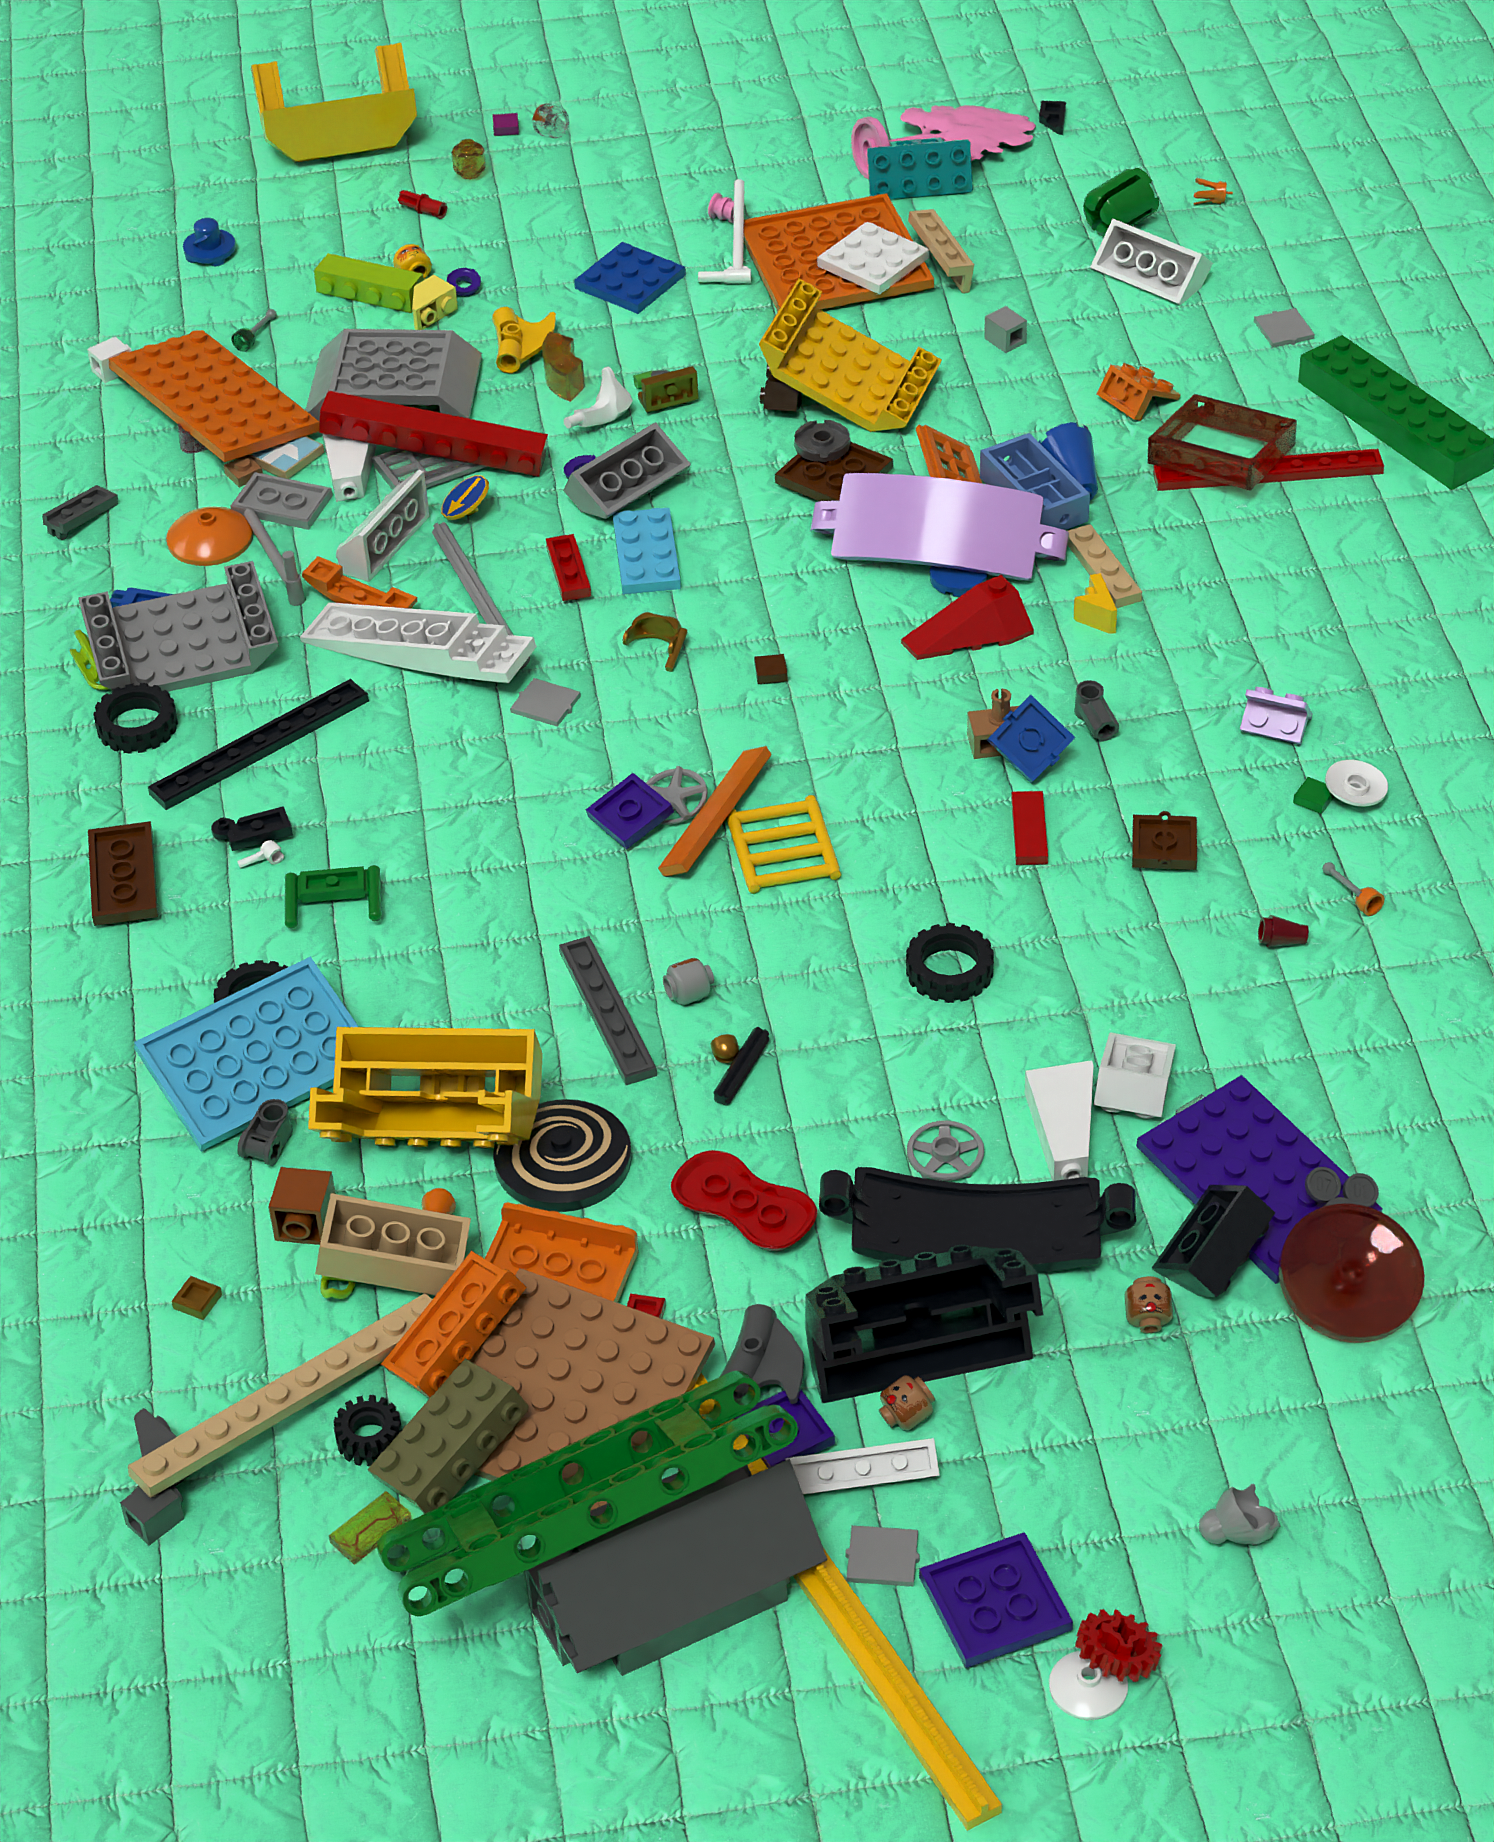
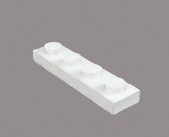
M934 1438L785 1459V1461L790 1459L803 1495L940 1476Z

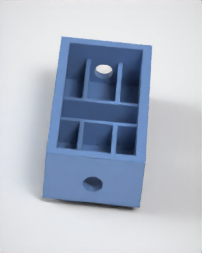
M1030 433L980 450V478L987 485L1020 490L1043 497L1044 503L1040 524L1066 530L1089 521L1090 493ZM1006 456H1009L1007 461L1003 460Z

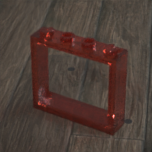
M1194 394L1148 438L1147 463L1251 491L1295 446L1297 420ZM1198 402L1204 403V406L1198 407ZM1199 424L1268 443L1250 459L1181 441V439Z

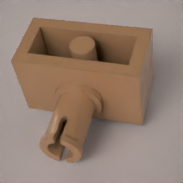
M1001 688L1000 699H998V689L991 693L992 709L967 712V736L974 759L1003 756L987 739L1004 722L1002 719L1011 710L1014 712L1019 707H1010L1011 693L1007 689Z

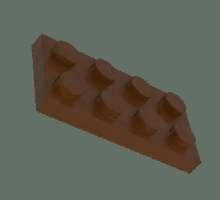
M151 821L89 829L91 908L94 926L158 917Z

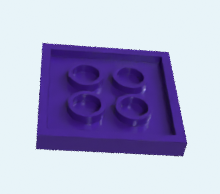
M1025 1532L919 1568V1578L965 1668L1073 1630V1620Z

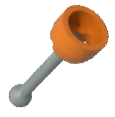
M1327 862L1323 865L1322 870L1326 875L1334 876L1357 895L1355 897V904L1365 915L1372 916L1382 908L1385 898L1379 891L1372 887L1360 890L1336 871L1333 863Z

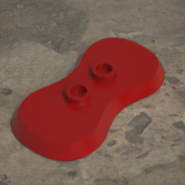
M710 1150L694 1155L677 1170L671 1182V1192L686 1208L697 1213L720 1217L733 1223L745 1238L757 1247L768 1251H782L794 1245L810 1230L817 1217L816 1205L807 1194L791 1187L771 1184L758 1178L739 1158L723 1151Z

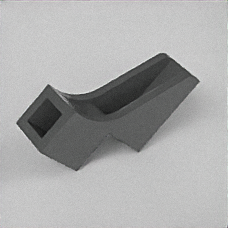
M145 1408L140 1410L134 1417L142 1457L177 1437L171 1432L169 1425L162 1417H154ZM187 1477L151 1498L137 1486L129 1496L120 1502L126 1525L149 1546L184 1519L181 1507L183 1498L176 1486Z

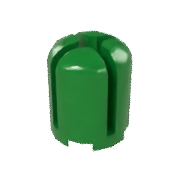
M1139 168L1133 170L1126 169L1089 191L1084 199L1083 212L1090 227L1104 237L1112 219L1134 226L1154 214L1159 207V196L1155 198L1149 184L1153 180L1146 172Z

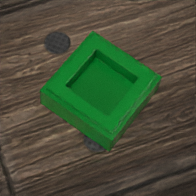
M1307 777L1294 794L1293 803L1322 814L1335 796L1328 790L1326 783Z

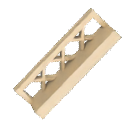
M934 209L909 211V223L948 277L952 278L962 293H969L974 264Z

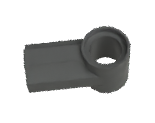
M1086 680L1080 682L1076 688L1075 715L1085 721L1094 738H1098L1101 742L1110 740L1114 734L1119 732V723L1103 698V686L1096 681Z

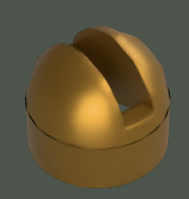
M720 1035L711 1041L712 1053L717 1061L721 1063L733 1062L739 1052L738 1042L734 1035Z

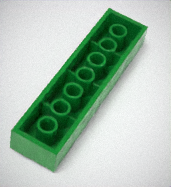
M1345 336L1336 337L1301 354L1298 377L1300 384L1450 490H1454L1494 469V439Z

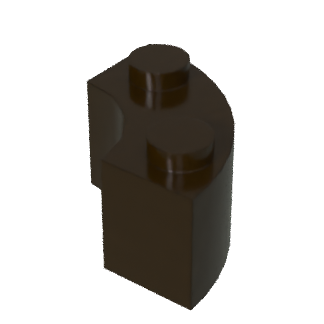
M767 364L766 377L768 380H766L765 387H761L760 404H764L763 409L797 412L802 403V393L773 377Z

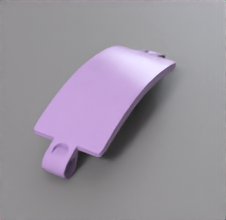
M879 473L845 474L840 501L815 502L810 532L813 530L822 534H834L831 555L837 559L930 565L994 576L1002 575L1005 578L1024 581L1032 579L1035 556L1047 560L1065 561L1069 532L1066 530L1040 524L1044 503L1041 495L954 479Z

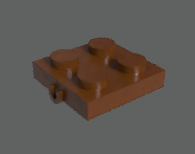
M1162 811L1159 815L1133 814L1132 868L1196 870L1197 817L1171 816L1168 811ZM1162 816H1167L1168 819L1163 820Z

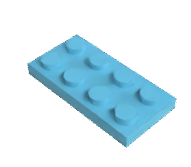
M670 508L627 510L614 513L613 525L622 593L633 594L681 589Z

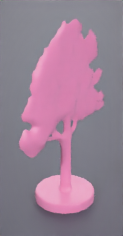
M934 105L931 107V112H924L925 110L922 108L912 107L906 109L900 119L907 124L920 128L922 134L889 140L883 125L878 119L865 117L858 119L853 126L851 148L858 170L865 178L869 179L867 149L871 147L890 146L891 141L939 137L945 141L968 139L971 145V161L984 156L981 155L984 149L989 152L1002 153L1003 149L998 147L1000 142L1011 146H1019L1030 142L1034 136L1023 133L1034 130L1036 125L1028 121L1030 118L1027 116L1001 112L999 109L964 105L955 109L951 106ZM931 131L941 132L938 134H930Z

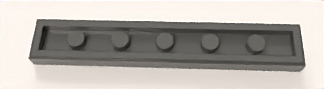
M590 936L560 944V955L625 1086L657 1076V1068Z

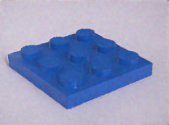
M621 242L574 280L575 289L639 314L686 275L683 265Z

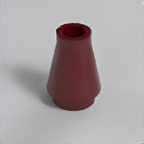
M1270 915L1268 918L1262 917L1258 928L1259 943L1266 944L1267 947L1306 944L1309 934L1308 925L1298 924L1274 915Z

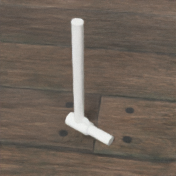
M737 179L734 182L733 266L724 269V271L698 272V282L751 283V269L743 266L744 181L741 179Z

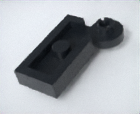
M284 806L240 817L237 823L229 818H220L211 826L212 835L220 840L228 839L232 851L262 844L268 840L273 841L293 835L292 826Z

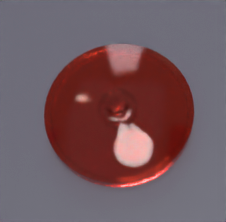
M1342 1203L1328 1205L1316 1209L1303 1217L1286 1238L1280 1253L1278 1266L1283 1294L1295 1314L1313 1330L1329 1338L1344 1342H1371L1387 1337L1400 1329L1415 1311L1424 1288L1425 1276L1422 1258L1410 1235L1395 1220L1384 1213L1357 1204Z

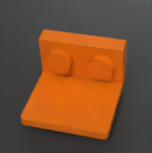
M1123 363L1122 366L1110 364L1097 392L1098 396L1132 419L1141 421L1152 396L1178 400L1181 394L1173 390L1174 385L1164 379L1158 380L1155 378V372L1149 368L1140 366L1137 369L1126 363Z

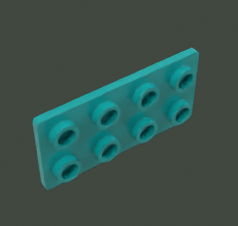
M939 137L891 141L890 146L867 149L870 196L887 193L890 199L965 193L972 192L971 145L968 139L943 141Z

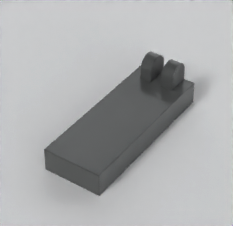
M96 485L42 514L43 525L47 526L48 534L56 536L60 540H65L69 531L118 505V496Z

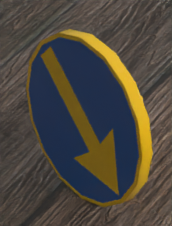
M475 475L460 482L444 499L441 506L442 515L448 520H456L478 512L477 506L488 492L489 481L482 475Z

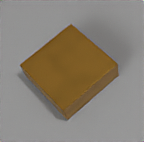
M190 1276L172 1299L173 1309L204 1320L222 1296L221 1287Z

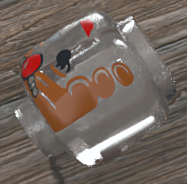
M547 103L542 104L536 108L533 114V128L541 136L555 139L562 137L569 127V115L561 106Z

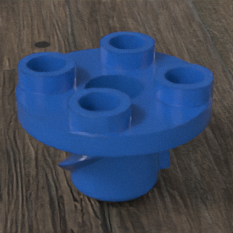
M213 218L197 220L194 224V233L189 235L183 242L186 261L190 263H210L212 266L223 265L225 259L231 256L236 248L233 235L219 229L218 222Z

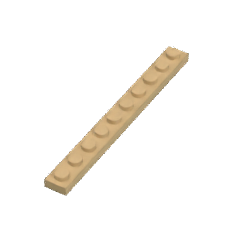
M426 1293L422 1294L128 1465L129 1476L150 1498L384 1361L432 1299Z

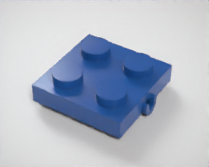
M1030 694L1014 712L1011 710L1002 719L1004 722L987 741L1032 783L1049 765L1052 767L1060 759L1058 755L1076 737Z

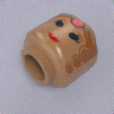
M1147 1276L1134 1280L1133 1284L1125 1291V1308L1128 1322L1140 1328V1331L1143 1333L1159 1332L1162 1326L1168 1324L1173 1318L1170 1287L1162 1283L1161 1279L1157 1277Z
M905 1375L881 1392L880 1400L883 1407L878 1411L891 1428L897 1424L901 1429L908 1431L932 1414L933 1406L931 1403L935 1401V1398L920 1377L913 1379Z

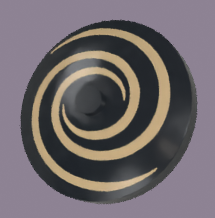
M570 1099L539 1103L530 1139L520 1140L518 1145H499L495 1142L493 1151L494 1167L498 1181L512 1198L532 1208L557 1212L584 1209L609 1197L626 1179L632 1160L631 1142L628 1132L614 1114L596 1104Z

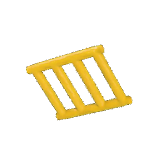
M814 795L807 796L804 801L738 812L733 808L727 816V823L750 893H757L763 887L828 876L832 880L841 877L840 867L819 804ZM809 813L811 822L745 833L741 826L743 823ZM815 834L818 843L750 854L748 848L750 844ZM822 855L825 862L822 865L756 875L754 866Z

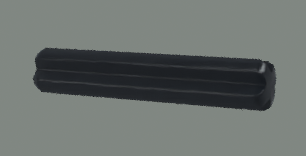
M756 1027L746 1039L713 1092L714 1100L717 1103H722L723 1105L731 1103L769 1042V1032L766 1029L762 1030L760 1027Z

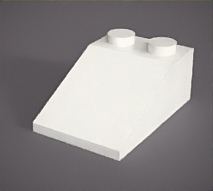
M1109 1033L1099 1068L1093 1105L1101 1106L1103 1110L1108 1112H1120L1121 1110L1135 1112V1115L1141 1118L1162 1117L1176 1044Z

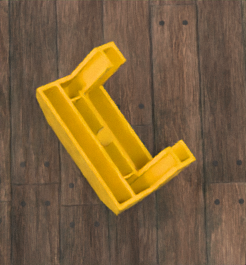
M402 43L376 46L375 54L382 93L285 108L277 61L251 65L259 117L265 141L295 163L394 148L417 116L414 88L409 89Z
M337 1027L333 1093L320 1088L310 1087L308 1129L319 1132L320 1138L331 1139L332 1142H352V1138L375 1140V1145L395 1146V1140H408L407 1146L428 1147V1141H441L440 1146L461 1147V1141L474 1142L473 1147L494 1148V1142H497L499 1145H518V1141L530 1139L541 1097L543 1053L535 1029ZM391 1076H420V1091H391ZM485 1077H495V1092L485 1090Z

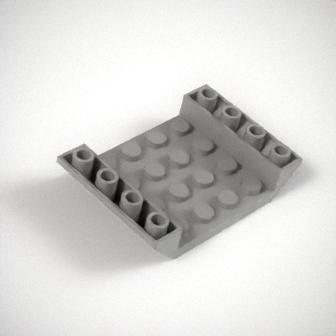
M343 329L320 351L306 411L320 421V409L329 390L399 405H439L440 413L470 419L482 353L452 330Z
M249 561L225 566L226 584L112 608L108 591L79 597L100 684L113 690L117 687H120V689L124 688L127 684L133 683L135 686L140 685V683H148V686L157 685L161 687L162 691L166 690L169 692L252 674L279 647L254 562Z

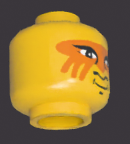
M406 244L393 257L395 268L422 273L423 279L431 271V260L418 245Z

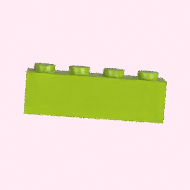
M330 253L314 269L316 292L408 313L413 312L414 286L424 281L422 273Z

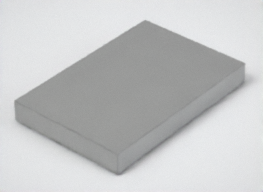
M255 472L231 504V509L243 515L245 510L253 509L260 520L309 530L332 498V488Z

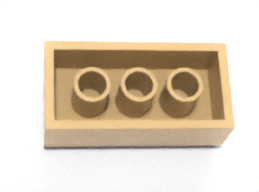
M331 1193L315 1274L436 1295L464 1261L471 1218Z

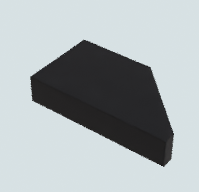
M1041 101L1039 122L1058 135H1063L1066 102Z

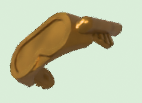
M645 612L633 620L632 626L625 631L622 641L624 645H629L630 642L640 638H658L669 643V657L665 669L671 672L688 631L686 628L681 627L680 622L676 618Z

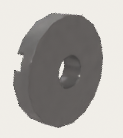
M817 420L810 421L800 426L795 432L794 447L796 452L803 458L811 461L827 462L836 460L844 456L850 448L848 429L832 420H824V423L818 424Z

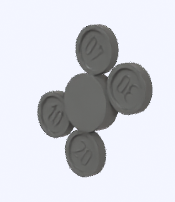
M1327 1167L1313 1169L1306 1176L1305 1189L1313 1200L1326 1204L1320 1209L1318 1214V1224L1321 1230L1311 1232L1303 1240L1302 1252L1304 1257L1315 1266H1327L1338 1255L1337 1242H1344L1340 1249V1258L1344 1266L1356 1273L1367 1271L1376 1261V1250L1373 1244L1366 1238L1354 1236L1360 1232L1363 1225V1215L1360 1209L1370 1207L1378 1198L1379 1190L1376 1182L1367 1174H1353L1344 1182V1197H1337L1341 1190V1182L1338 1175Z

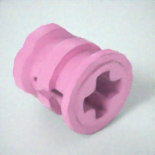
M715 193L709 202L708 216L713 219L718 217V219L723 221L728 219V222L733 223L734 201L729 197H722L720 193Z

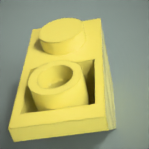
M432 275L414 286L412 310L415 330H424L458 309L455 286L441 278Z

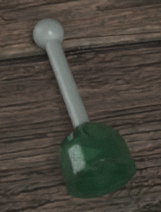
M269 309L266 312V316L252 329L246 327L238 329L232 335V343L235 348L242 352L248 351L256 341L254 333L266 322L275 319L277 316L276 311Z

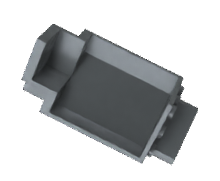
M788 1459L754 1475H751L748 1466L745 1465L728 1473L718 1481L526 1570L525 1574L530 1609L562 1666L571 1663L576 1673H580L611 1658L621 1676L786 1602L787 1584L790 1583V1577L827 1561V1557L792 1463ZM678 1473L662 1479V1482H672ZM607 1504L591 1510L590 1515H601L606 1510Z

